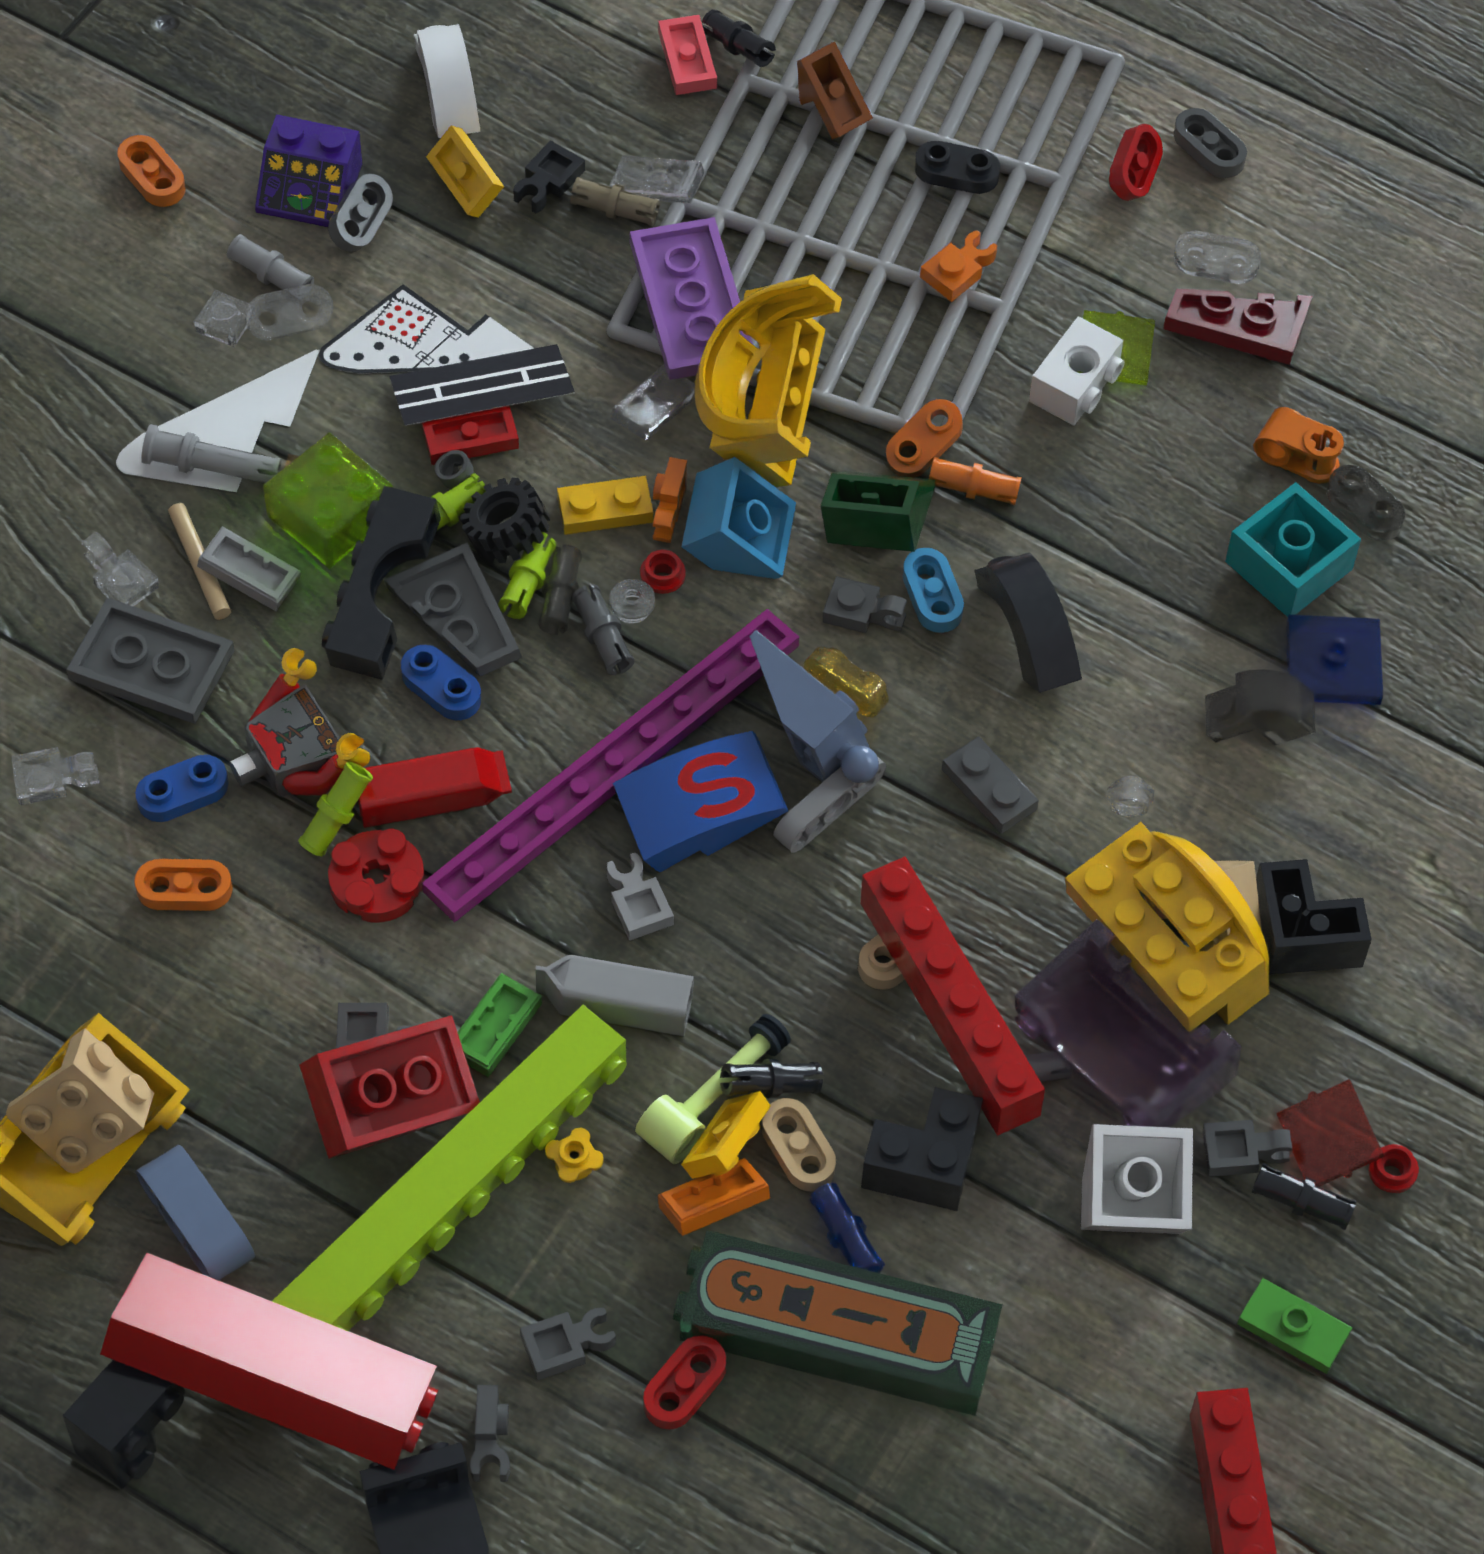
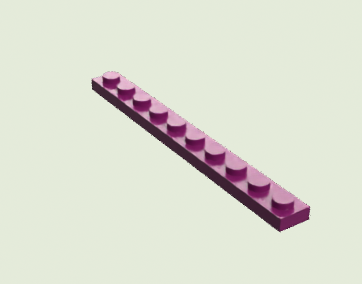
M769 609L763 611L422 882L423 893L455 923L615 795L616 790L613 785L615 781L656 762L762 677L764 674L749 637L755 630L786 655H789L799 647V636Z

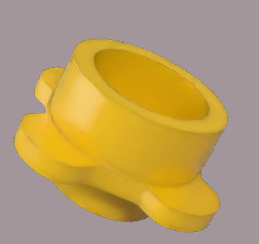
M575 1128L571 1131L570 1136L560 1141L551 1140L545 1147L546 1157L554 1160L559 1178L567 1183L584 1179L592 1170L596 1171L603 1165V1154L594 1149L590 1142V1133L584 1128ZM577 1152L579 1156L573 1159L570 1157V1153Z

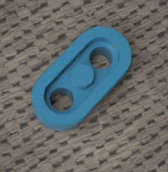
M919 548L915 552L909 553L904 561L903 581L918 620L926 629L933 632L943 633L955 629L962 620L964 601L947 558L941 552L932 548ZM927 574L932 578L922 579L919 575ZM935 611H943V612H945L946 614H945V615H938V614H935V613H933V612H935Z

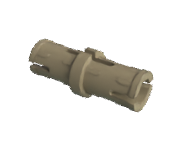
M577 177L571 191L576 193V195H571L570 197L571 204H578L606 212V217L616 219V216H620L653 227L659 215V211L655 209L660 208V199H652L627 192L622 185L615 184V186L609 187Z

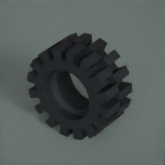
M513 477L509 484L503 478L497 480V487L493 488L490 483L483 486L486 492L481 495L476 491L471 496L474 504L466 502L463 508L466 514H461L464 532L481 558L484 556L486 561L493 562L496 558L499 563H506L507 556L509 555L515 561L521 558L519 552L524 549L529 554L534 550L532 543L537 542L541 544L544 540L541 532H548L550 527L547 522L550 521V516L534 487L526 480L521 483L519 478ZM511 517V518L508 519L507 521L501 523L503 520H505V519Z

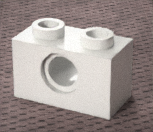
M1078 316L1032 375L1029 402L1074 426L1084 412L1092 413L1101 398L1102 388L1107 382L1113 384L1122 372L1125 363L1121 359L1124 340Z

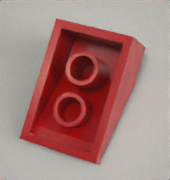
M452 1015L318 1053L299 1064L329 1159L465 1116L480 1103Z

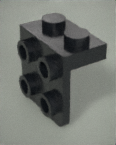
M446 1442L428 1445L421 1449L419 1454L398 1460L394 1470L373 1462L369 1465L368 1469L359 1471L363 1495L380 1554H489V1547L470 1486L467 1460L461 1442L452 1445Z

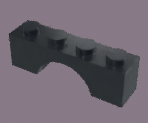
M384 485L379 501L373 500L371 502L366 518V525L369 526L364 541H357L353 550L351 564L354 566L352 575L349 581L344 580L341 583L336 603L339 610L334 622L328 621L323 632L321 644L325 648L330 666L383 680L397 642V636L393 621L386 617L375 605L376 592L383 578L392 569L411 560L427 558L441 520L436 499Z

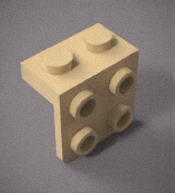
M84 1028L71 1037L61 1068L11 1101L6 1110V1116L65 1171L78 1173L144 1129L154 1092L149 1088L143 1077L133 1073L114 1055L106 1043L96 1039Z

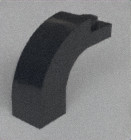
M1029 552L1016 557L1002 556L989 561L986 567L974 570L978 588L998 603L1009 623L1017 647L1023 680L1039 693L1082 680L1077 651L1066 614L1052 582L1037 559Z

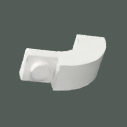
M459 24L451 26L435 25L424 30H417V34H414L415 46L423 67L433 126L438 138H441L451 125L462 128L466 134L480 132L474 86Z

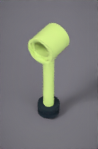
M763 1014L759 1020L749 1027V1034L752 1039L727 1063L733 1065L754 1064L765 1053L770 1056H777L791 1042L787 1029L772 1015ZM722 1067L684 1103L676 1102L669 1095H663L655 1100L639 1119L635 1132L672 1164H678L684 1160L704 1132L705 1126L698 1121L697 1117L723 1093L720 1083H727L738 1079L720 1078Z

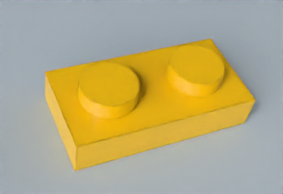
M451 125L426 156L467 215L479 218L504 188V185L462 128Z
M646 476L557 488V499L564 535L653 523V508Z
M761 1091L724 1101L681 1163L692 1179L710 1174L720 1176L730 1171L739 1160L737 1155L745 1143L758 1133L761 1127L759 1123L771 1107Z

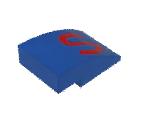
M753 731L730 735L682 750L638 769L613 783L643 861L659 873L699 850L709 856L788 812L759 739Z

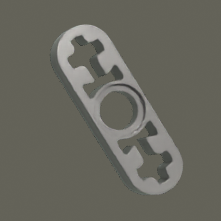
M878 758L879 768L876 775L865 783L850 781L845 777L840 767L783 816L777 824L773 836L790 852L795 853L801 850L876 785L886 769V764Z

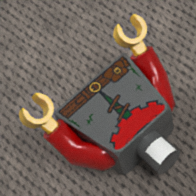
M291 648L285 652L281 663L286 674L278 676L244 727L249 752L229 761L232 773L240 786L265 776L277 796L283 797L290 794L322 796L332 789L344 770L346 763L354 762L364 767L370 762V753L362 748H358L363 745L364 739L354 733H347L339 738L306 684L299 687L297 683L299 679H311L317 672L315 662L306 659L298 669V663L305 655L303 650Z

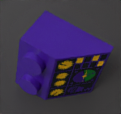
M276 114L263 150L255 204L256 213L328 227L331 216L349 186L357 180L362 167L359 131Z

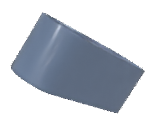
M176 1145L135 1170L145 1193L203 1275L219 1281L255 1258L254 1250L242 1229L181 1145Z

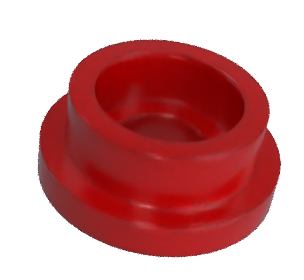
M656 550L650 553L641 564V581L652 592L659 594L671 593L679 589L685 581V565L672 551ZM660 572H665V573H668L669 575H667V576H659V575H656V574H658V573H660Z
M1391 1144L1383 1146L1373 1153L1369 1161L1368 1172L1372 1182L1381 1190L1389 1193H1401L1414 1185L1418 1177L1419 1166L1409 1149L1402 1145ZM1394 1166L1399 1169L1401 1175H1391L1384 1168Z

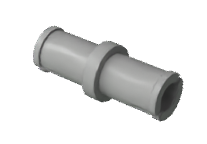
M242 234L237 235L228 248L227 258L238 262L243 267L257 274L258 281L268 285L272 283L293 295L299 301H302L313 287V276L302 272L286 262L283 254L276 250L269 252L248 240Z

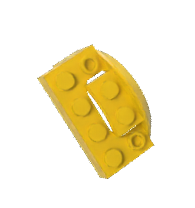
M814 274L766 287L746 290L744 299L725 315L711 334L703 351L696 374V408L704 425L713 432L709 448L725 460L736 457L775 487L792 484L797 458L808 457L810 440L807 437H802L825 334V328L814 320L813 317L838 313L842 298ZM739 331H742L745 335L751 336L754 340H756L759 343L760 349L755 347L747 339L740 335ZM762 359L761 369L757 374V387L752 409L748 414V419H746L745 399L752 374Z
M1139 822L1065 877L1067 894L1188 1032L1192 1031L1216 1012L1229 1025L1269 994V955L1264 936L1254 914L1225 872L1204 851L1188 840L1156 831L1150 832L1142 822ZM1140 891L1144 895H1146L1169 919V921L1174 925V927L1178 930V932L1187 942L1189 947L1183 944V942L1175 935V933L1167 926V924L1143 899V897L1140 894ZM1230 928L1229 935L1208 951H1200L1206 944Z

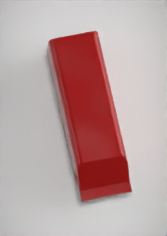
M474 747L366 767L365 769L371 773L373 779L361 794L358 804L363 828L485 806L503 794L512 793L503 750L492 752Z

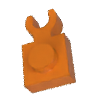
M978 230L973 231L966 236L963 248L959 249L952 243H949L921 266L920 278L952 302L981 279L982 268L993 263L996 258L997 245L993 243L987 249H977L976 247L980 244L981 233Z
M669 457L665 474L658 473L656 476L653 500L660 502L653 521V527H655L653 540L671 543L675 522L678 521L687 487V460Z

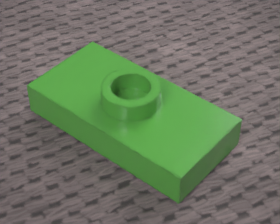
M501 973L458 1031L468 1066L489 1077L542 1005V996Z
M1262 1278L1237 1325L1325 1374L1330 1370L1353 1328Z

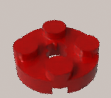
M391 828L384 831L372 830L362 832L350 837L346 841L338 843L332 850V860L328 868L330 892L337 906L347 914V910H349L353 914L361 915L363 921L371 923L391 921L406 914L414 906L413 900L423 890L422 882L425 881L420 853L412 843L406 840L405 835L397 829ZM376 868L389 873V875H383L384 882L380 884H375L372 878L364 879L363 877L370 870Z

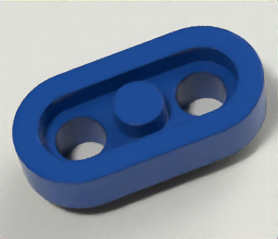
M418 645L409 649L403 655L401 674L404 684L442 716L451 720H465L479 710L481 705L479 682L441 650L431 645ZM424 662L431 663L427 667H419L417 665ZM454 688H462L465 690L460 694H454L450 692Z
M198 755L145 776L136 787L135 794L138 809L148 820L165 822L215 803L228 790L227 770L220 759L211 755ZM203 772L211 773L206 778L196 777L197 774ZM159 789L166 790L164 794L159 796L152 794Z

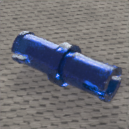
M831 1182L820 1186L810 1195L812 1198H809V1201L815 1207L829 1230L827 1233L829 1242L834 1248L841 1250L855 1277L866 1280L874 1278L883 1270L885 1263L879 1257L865 1234L866 1224L860 1216H854L836 1183Z

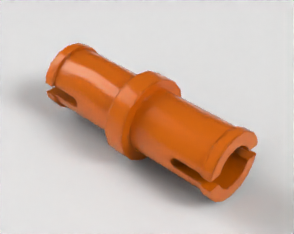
M934 456L929 479L935 480L936 486L967 493L966 498L975 500L977 495L1015 506L1022 477H1013L982 469L983 464L974 463L972 467L938 459L939 457Z

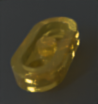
M817 647L804 661V669L834 694L839 690L847 694L858 706V713L863 716L876 717L889 702L885 682L877 674L870 671L865 672L851 663L836 648Z

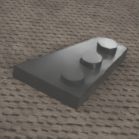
M468 543L462 544L384 580L387 589L480 677L522 658L517 643Z

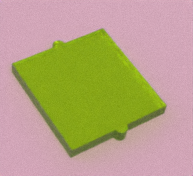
M1084 310V320L1124 340L1121 359L1125 363L1116 381L1147 385L1155 320L1124 316V313L1121 311L1116 312V314Z

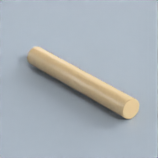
M176 503L168 509L170 518L214 618L217 620L224 619L231 614L229 604L218 579L197 567L198 559L204 552V547L185 504Z

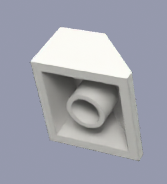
M1093 1124L1082 1177L1081 1230L1181 1234L1192 1230L1193 1128Z

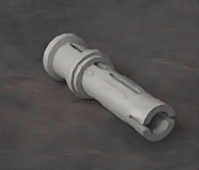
M152 424L147 428L141 454V461L144 464L150 465L152 461L178 466L179 471L185 473L198 468L267 483L271 486L277 485L280 472L277 470L282 466V458H272L199 442V437L195 436L194 433L187 432L185 436L159 431L158 426Z

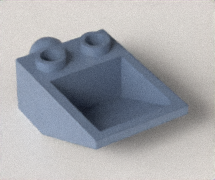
M755 630L749 637L780 720L799 763L821 782L825 781L840 767L845 777L852 782L865 783L870 781L878 771L879 761L876 753L870 749L864 734L867 732V728L856 715L859 708L855 702L841 690L834 694Z

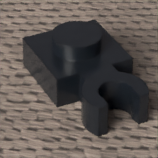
M550 140L525 167V178L518 181L513 189L514 201L519 203L523 197L533 195L534 197L531 200L532 212L535 214L539 213L545 208L546 196L549 193L560 198L572 186L576 178L584 173L585 160Z

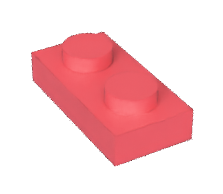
M700 15L658 21V33L675 94L681 95L717 89V75Z

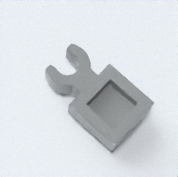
M637 853L630 854L632 871L629 873H620L617 871L613 861L607 862V879L611 886L618 889L611 892V902L629 941L674 925V915L657 878L642 880L643 862Z

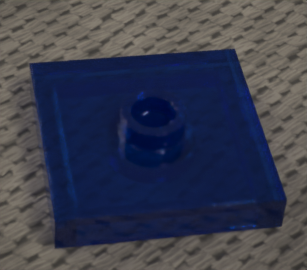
M1288 614L1286 633L1289 701L1381 705L1383 699L1380 619Z

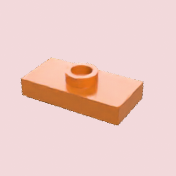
M743 1158L738 1160L737 1164L723 1175L715 1176L710 1174L698 1177L657 1196L660 1210L678 1232L684 1236L770 1199V1191L766 1181L748 1160Z

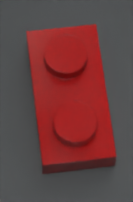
M510 405L422 422V431L431 465H435L443 454L452 450L463 451L468 458L519 449V438Z

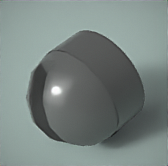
M452 450L443 454L435 464L436 475L441 483L449 489L457 486L474 473L473 465L468 456L460 450Z

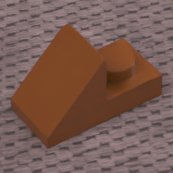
M835 41L797 61L799 101L801 105L814 102L832 139L838 138L873 119Z

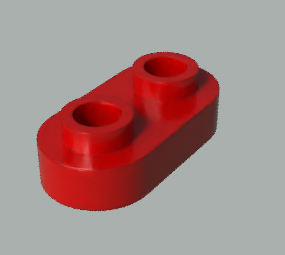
M1141 124L1127 129L1117 149L1110 168L1109 184L1111 189L1122 200L1131 201L1143 197L1150 190L1163 154L1161 138L1151 125Z
M694 1336L685 1340L648 1383L644 1391V1412L652 1424L662 1429H676L685 1425L725 1376L726 1353L721 1344L711 1337ZM696 1362H704L710 1368L704 1373H697L691 1367ZM671 1399L677 1402L678 1407L675 1410L666 1411L660 1407V1404L664 1400Z

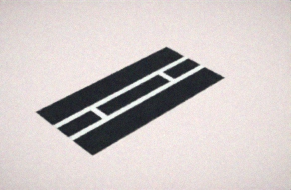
M557 344L389 376L404 425L575 393Z

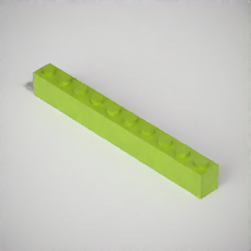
M583 1004L275 1297L272 1302L349 1331L360 1319L364 1321L370 1319L382 1306L384 1296L396 1284L402 1286L413 1278L420 1267V1261L432 1250L437 1252L448 1244L455 1233V1227L467 1216L472 1218L479 1214L487 1205L492 1191L502 1182L508 1184L513 1181L523 1169L525 1160L536 1149L544 1150L547 1143L556 1138L559 1127L571 1115L574 1118L578 1117L587 1109L593 1099V1094L604 1083L610 1085L621 1076L627 1065L626 1039Z

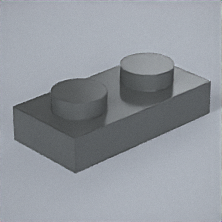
M979 736L945 758L942 762V771L1001 834L1038 808L1039 800Z

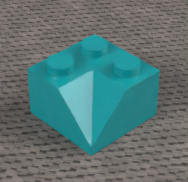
M1295 482L1232 531L1225 562L1284 615L1291 619L1353 570L1361 538Z

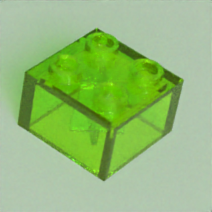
M329 432L263 485L266 513L271 520L330 569L354 549L358 540L364 541L369 528L366 525V518L371 502L373 500L379 501L384 485L392 488L393 485Z

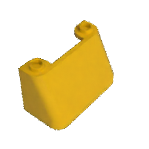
M100 1013L80 1026L69 1037L25 1092L61 1068L71 1037L86 1028L96 1039L106 1043L114 1055L133 1073L143 1077L149 1088L154 1092L144 1129L80 1172L69 1173L11 1122L6 1115L0 1121V1208L60 1246L67 1244L69 1241L76 1245L89 1232L95 1223L89 1217L94 1209L92 1205L150 1133L160 1125L168 1130L178 1120L186 1109L180 1102L190 1090Z

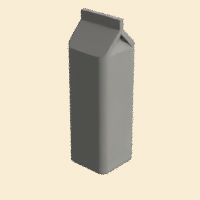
M567 955L547 967L536 966V993L546 995L561 1015L571 1016L584 1004L606 1023L685 1036L693 999L694 976L576 955Z

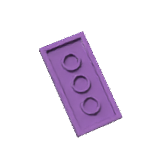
M715 217L630 231V246L669 380L695 376L697 374L703 351L711 334L725 315L740 303ZM739 331L740 335L753 344L751 336Z

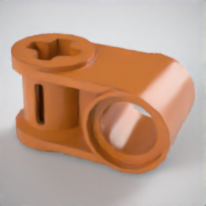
M1279 407L1274 410L1253 444V448L1257 456L1264 462L1276 467L1279 466L1304 477L1310 482L1321 484L1330 482L1337 476L1340 467L1337 457L1342 452L1344 440L1342 434L1334 427L1305 417L1291 408ZM1327 438L1330 439L1329 447H1325ZM1314 461L1317 462L1316 470H1313Z

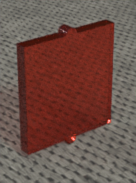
M1350 1079L1318 1094L1312 1091L1308 1094V1099L1276 1113L1282 1128L1290 1130L1292 1152L1304 1180L1306 1176L1316 1180V1186L1320 1187L1342 1176L1347 1179L1351 1178L1353 1171L1385 1157Z

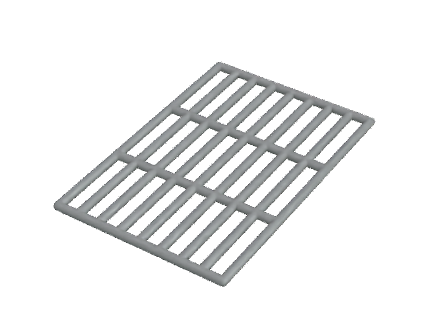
M795 0L776 1L759 34L760 37L774 43ZM822 0L780 83L758 77L757 74L761 67L748 58L746 59L660 226L681 223L684 215L687 214L700 219L715 217L720 236L725 227L748 234L731 269L737 293H739L765 240L788 247L771 285L792 280L805 253L829 261L820 280L833 291L845 267L870 274L816 387L812 388L809 405L894 434L920 410L967 307L992 314L952 401L959 408L963 420L1122 72L1125 59L1121 54L950 0H894L909 5L863 97L873 119L845 134L797 232L774 225V222L824 124L813 101L801 105L799 90L796 89L798 85L797 61L815 51L840 0ZM867 0L840 53L849 71L885 0ZM928 11L947 17L948 19L898 121L874 114L924 12ZM967 23L986 29L984 38L938 133L914 127L963 24ZM1005 35L1026 42L978 146L954 140L1002 36ZM1042 47L1065 54L1018 158L1014 159L993 152ZM1081 60L1105 67L1058 171L1054 172L1033 165ZM748 91L771 98L717 206L694 199ZM787 104L811 111L757 219L734 212ZM866 129L889 136V140L838 244L835 245L813 238ZM930 141H943L989 151L998 158L1000 172L1009 175V178L982 233L980 244L976 247L977 249L983 250L993 243L997 244L1025 181L1050 189L1000 298L975 291L980 281L979 279L954 301L950 302L898 416L873 408L926 294L948 300L920 278L921 266L951 243L974 193L956 190L918 272L894 264L931 187V184L923 182L918 176L908 193L878 258L853 250L906 142L921 146ZM636 270L607 326L606 332L611 339L662 355L655 329H653L652 333H648L628 326L644 295L639 273ZM889 280L910 287L857 401L855 402L832 394L885 281ZM821 316L813 317L819 323ZM751 337L753 345L759 348V343ZM755 368L749 385L757 387L756 379L760 371L759 369ZM945 416V418H944V420H943L941 426H943V425H945V424L947 423L948 418H947L946 416Z

